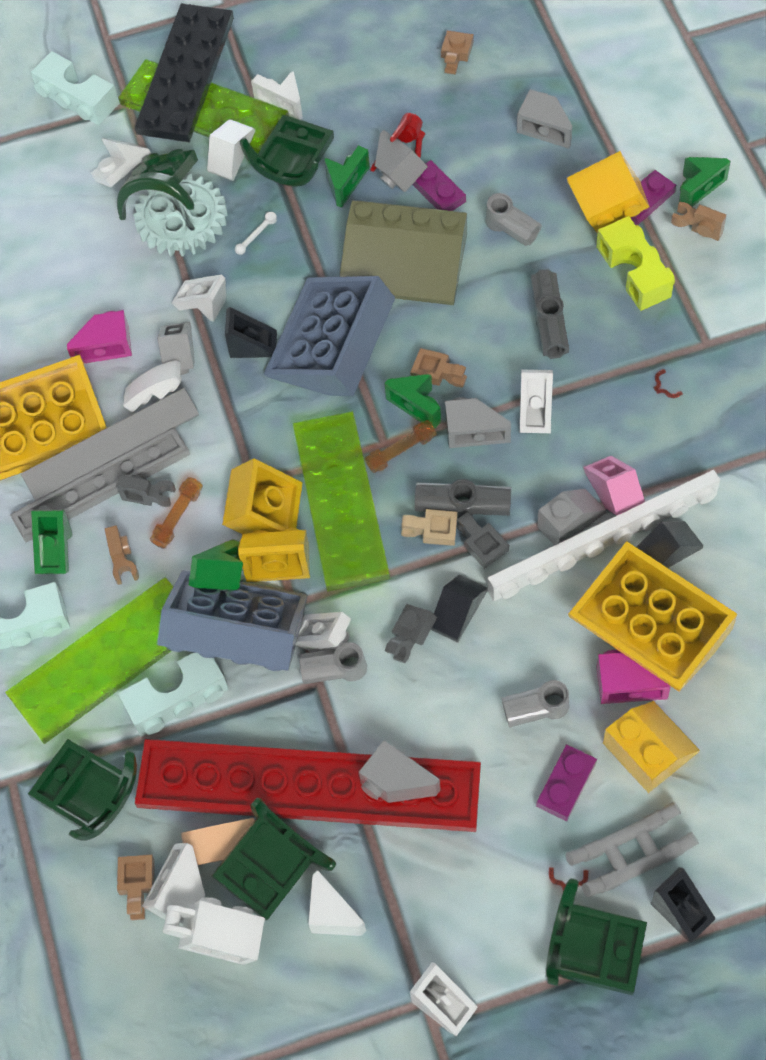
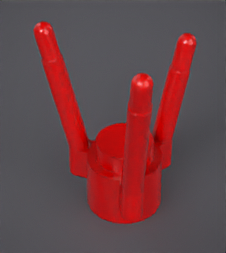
M414 113L404 114L398 127L390 137L391 142H394L396 139L404 143L416 140L415 154L420 159L422 141L425 136V132L421 130L423 126L421 118ZM376 160L370 167L371 172H374L377 169V167L375 166Z

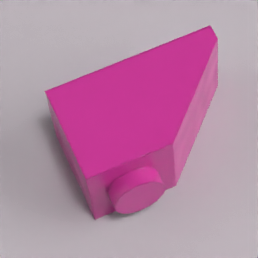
M124 310L107 311L103 314L94 315L67 343L70 358L80 355L83 363L86 364L132 356L129 325Z
M609 650L603 654H598L596 669L601 704L668 699L671 686L619 650Z

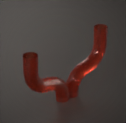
M662 369L656 373L655 381L657 385L653 388L657 394L664 393L669 398H677L683 395L682 391L671 394L666 389H659L661 387L659 377L666 373V370Z
M549 867L548 875L550 881L555 885L561 886L564 891L566 884L561 880L555 879L554 868ZM583 870V879L578 881V887L588 881L589 870Z

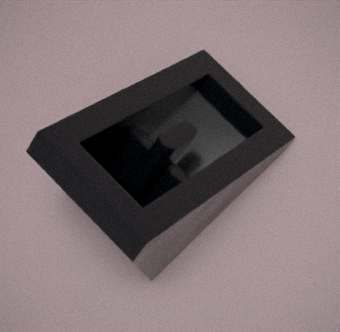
M231 307L226 309L225 338L230 358L272 357L277 343V330Z
M685 521L661 522L636 548L669 568L703 549L704 545Z
M459 574L443 587L434 611L437 619L431 630L458 643L485 597L488 588Z
M679 867L654 892L651 905L691 943L716 919L682 867Z

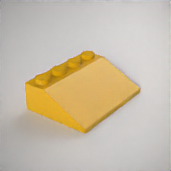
M80 355L0 382V481L23 473L107 428Z
M626 541L568 613V616L680 692L715 654L733 630L737 613Z

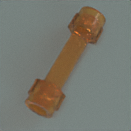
M428 420L423 423L420 422L413 426L412 433L382 451L377 448L370 452L364 458L372 473L380 472L388 467V461L419 442L422 445L430 442L436 436V431Z
M187 477L178 489L180 496L162 525L157 524L152 531L150 541L154 545L165 549L175 537L173 530L189 503L197 501L201 494L200 491L203 485L199 481Z

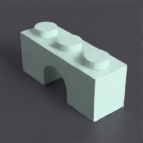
M53 51L31 71L35 84L34 88L41 96L51 98L62 108H69L82 119L90 120L97 125H100L120 104L115 86L95 74L85 82L76 84L78 79L73 62Z
M56 582L24 591L26 607L18 617L3 619L0 615V650L11 646H24L30 643L31 640L44 636H57L63 630L70 629L63 597Z
M193 652L178 660L177 663L183 679L180 686L172 692L162 693L155 690L148 678H145L117 693L140 737L159 732L166 723L175 718L187 717L194 711L195 707L205 702L211 703L218 700L228 690L225 678L214 658H205L199 655V653Z

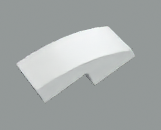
M177 360L166 362L148 370L125 388L123 407L134 412L141 404L145 405L148 403L152 395L162 399L169 391L174 392L182 379L180 377L181 363Z

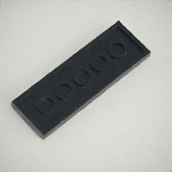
M180 4L135 124L136 135L190 143L234 19L233 10Z

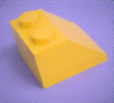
M621 151L567 177V181L587 221L596 233H598L600 228L627 216L634 217L650 207L639 178Z
M255 458L231 469L222 525L241 534H248L256 530L279 532L287 528H296L303 482Z
M287 528L279 532L256 530L248 534H242L238 554L243 562L246 582L310 578L309 541L306 530Z
M654 701L627 711L605 729L603 744L648 794L700 751Z

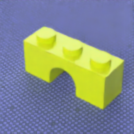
M627 216L598 229L596 248L610 268L624 263L637 267L627 273L625 290L640 311L671 298L675 283L673 272L670 268H665L660 261L658 251L654 246L648 244L644 232L639 225H635L631 218Z

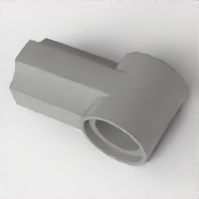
M496 193L487 200L485 222L491 230L504 231L525 246L531 245L535 241L538 233L541 231L542 224L514 207L512 199L506 194Z
M353 642L343 643L337 649L300 654V671L304 684L336 679L357 681L367 672V663L362 649ZM354 657L358 659L357 663L353 666L343 665L348 658Z
M557 680L547 681L537 689L501 698L509 728L544 718L560 719L569 710V690L565 684ZM551 695H558L563 699L557 705L548 704L545 700Z

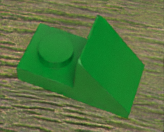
M359 145L352 155L349 154L346 157L343 165L328 158L324 159L326 176L336 205L341 208L370 168L368 149Z
M685 158L683 176L686 180L680 187L679 202H685L693 207L723 184L728 178L731 161L727 158Z
M430 374L392 378L384 383L386 400L434 431L441 423L440 406L435 399L427 396L432 391V376Z
M32 510L35 574L68 573L67 540L72 537V530L65 511Z
M231 539L192 556L188 585L193 588L238 590L243 562L238 554L240 542Z

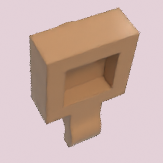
M447 30L441 48V58H445V63H447L445 73L456 75L459 61L468 62L474 43V34Z
M679 202L677 212L684 215L681 216L673 213L671 219L673 225L677 227L692 225V231L703 237L719 241L724 231L727 214L700 204L695 209L685 202Z
M420 348L410 371L411 376L430 374L432 376V384L440 386L442 379H445L451 385L463 388L467 376L464 375L465 366L450 364L449 355Z
M117 525L104 528L110 556L113 561V576L118 585L122 584L121 575L126 571L132 573L134 581L138 580L139 572L136 565L132 561L127 560L126 556L131 554L127 535L121 536Z
M153 855L118 857L117 891L119 895H127V914L130 915L131 920L145 919V908L142 905L145 901L144 893H149L154 884L155 859Z

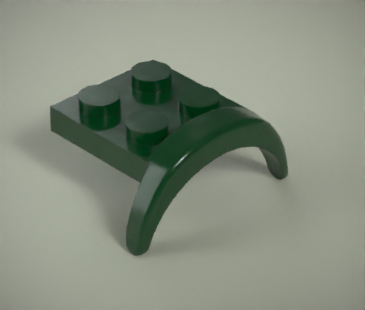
M282 115L258 154L246 138H241L240 145L248 162L262 176L282 185L299 187L309 183L316 174L319 162L334 139V131Z
M176 149L164 155L152 153L142 159L143 162L131 172V176L122 185L117 197V210L120 220L126 219L128 197L141 190H157L167 193L179 200L188 210H193V200L179 183L198 161L195 150L183 151L182 149Z
M67 739L28 792V795L37 803L79 827L77 830H71L68 834L69 836L80 841L93 839L104 832L114 821L132 792L137 774L135 754L130 750L125 753L122 771Z
M256 798L250 806L256 817L255 821L213 872L211 877L248 908L252 909L255 914L264 917L265 921H267L310 864L326 871H332L336 866V862L291 829L268 808L262 799Z
M570 878L562 893L553 925L545 967L546 982L558 986L560 977L632 996L635 991L647 922L574 904L579 882L576 879Z

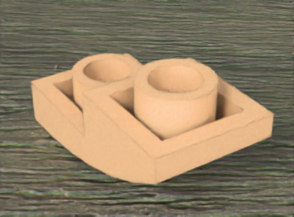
M250 818L181 833L182 841L193 846L197 865L222 861L255 820Z

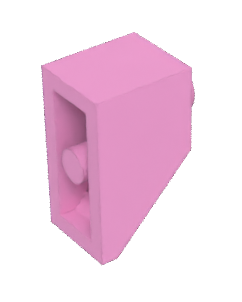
M609 456L583 467L602 504L613 514H622L645 503L636 470L613 456Z

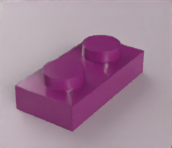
M432 160L425 163L428 167L412 185L436 209L453 211L466 203V194Z
M657 170L652 171L641 181L650 207L641 211L638 215L630 217L635 225H639L676 192L677 185Z
M566 744L536 802V807L567 822L597 763V759Z

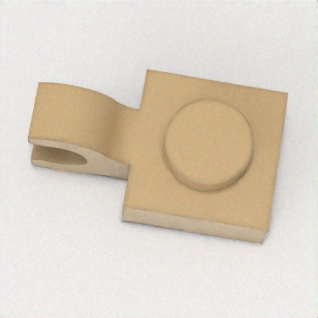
M426 509L425 518L403 515L401 536L416 537L423 535V543L455 546L457 512Z

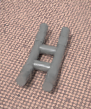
M673 801L662 809L656 810L600 840L583 845L581 848L567 852L566 860L571 866L593 860L605 853L615 870L582 885L584 894L590 897L612 890L640 874L676 859L684 854L685 851L699 844L692 832L661 847L660 850L657 849L649 832L658 829L666 824L667 821L681 814L678 805ZM636 838L646 856L627 865L618 846Z

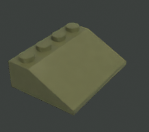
M352 200L346 224L340 277L379 276L395 299L454 305L467 239V213Z

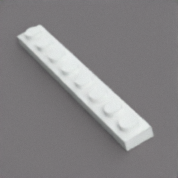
M714 470L707 472L489 576V595L493 601L500 598L508 599L529 584H540L547 579L548 575L558 570L561 572L569 570L577 561L585 557H596L610 545L615 543L618 545L623 544L635 533L642 530L650 531L657 527L661 521L671 516L673 518L679 517L690 507L698 503L703 505L710 502L717 495L720 478Z

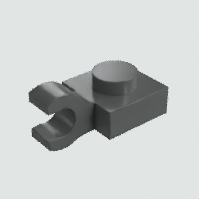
M120 475L116 484L123 501L151 506L153 502L162 507H170V498L162 496V493L165 491H176L175 485L171 481L163 480L155 485H151L149 480L138 475H132L131 477Z
M468 512L457 519L459 522L457 529L464 537L468 538L464 541V547L484 569L509 551L510 545L490 523L481 528Z
M406 604L391 631L396 637L389 640L385 651L393 654L394 660L406 663L414 644L423 645L437 617L431 611Z

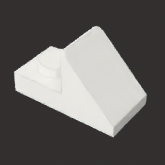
M292 71L281 85L273 79H267L257 74L251 81L254 100L286 116L302 120L301 102L294 72Z
M102 138L111 157L102 160L91 174L96 182L112 187L141 163L142 159L151 154L148 148L136 144Z
M221 274L185 280L172 304L179 311L198 308L210 321L214 322L226 301L225 277Z
M553 370L521 371L520 433H551Z
M343 612L304 615L296 646L310 652L337 649V647L346 643L349 639V633L346 629L351 618Z

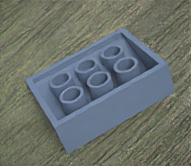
M379 276L307 278L264 375L271 379L329 396H354L395 301L394 295Z
M182 570L161 610L157 645L164 646L174 652L189 651L199 653V655L205 658L220 657L230 659L236 664L246 665L250 663L260 665L271 671L289 670L306 607L307 594L241 581L238 590L193 588L188 585L190 571Z

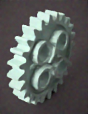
M189 174L186 180H182L179 185L184 188L193 200V210H188L173 196L157 190H147L148 196L139 195L141 203L135 204L137 213H134L133 216L137 233L140 234L142 242L147 241L150 249L156 246L159 254L168 249L169 256H172L175 250H179L181 257H183L185 251L189 249L194 255L196 254L195 247L200 246L205 250L207 249L206 241L215 243L214 234H223L221 226H226L225 217L228 216L224 196H221L219 188H213L211 181L204 184L202 176L193 181L192 174ZM169 199H171V200L174 202V204H175V206H176V209H177L176 211H175V209H174L173 203L170 202ZM184 219H187L188 226L191 227L190 229L186 226Z

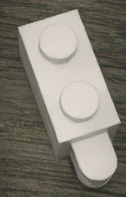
M202 897L200 901L187 905L186 908L169 905L162 932L180 937L179 949L244 965L258 960L265 918L253 915V910L250 908L234 906L231 909L221 906L220 900ZM180 917L184 918L182 927H179Z

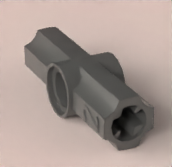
M549 269L539 270L536 274L531 275V285L543 356H547L550 359L561 358L564 354L569 353V344L563 315L564 303L560 297L557 274Z
M466 479L457 480L452 484H416L415 511L426 512V509L457 512V518H460L467 512L471 516L474 514L510 516L511 487L480 486ZM460 497L469 498V500L463 502L457 499Z

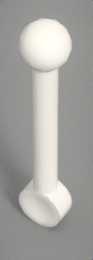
M274 212L266 213L263 223L242 244L240 243L235 246V252L238 255L244 254L246 247L269 224L276 223V214Z

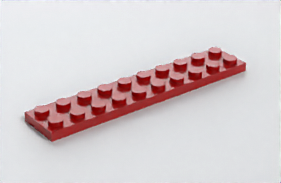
M145 739L135 805L137 808L255 816L250 806L256 798H260L279 818L477 832L481 762L409 757L440 779V792L437 796L388 803L381 797L378 800L373 799L361 788L359 771L372 756L371 754Z

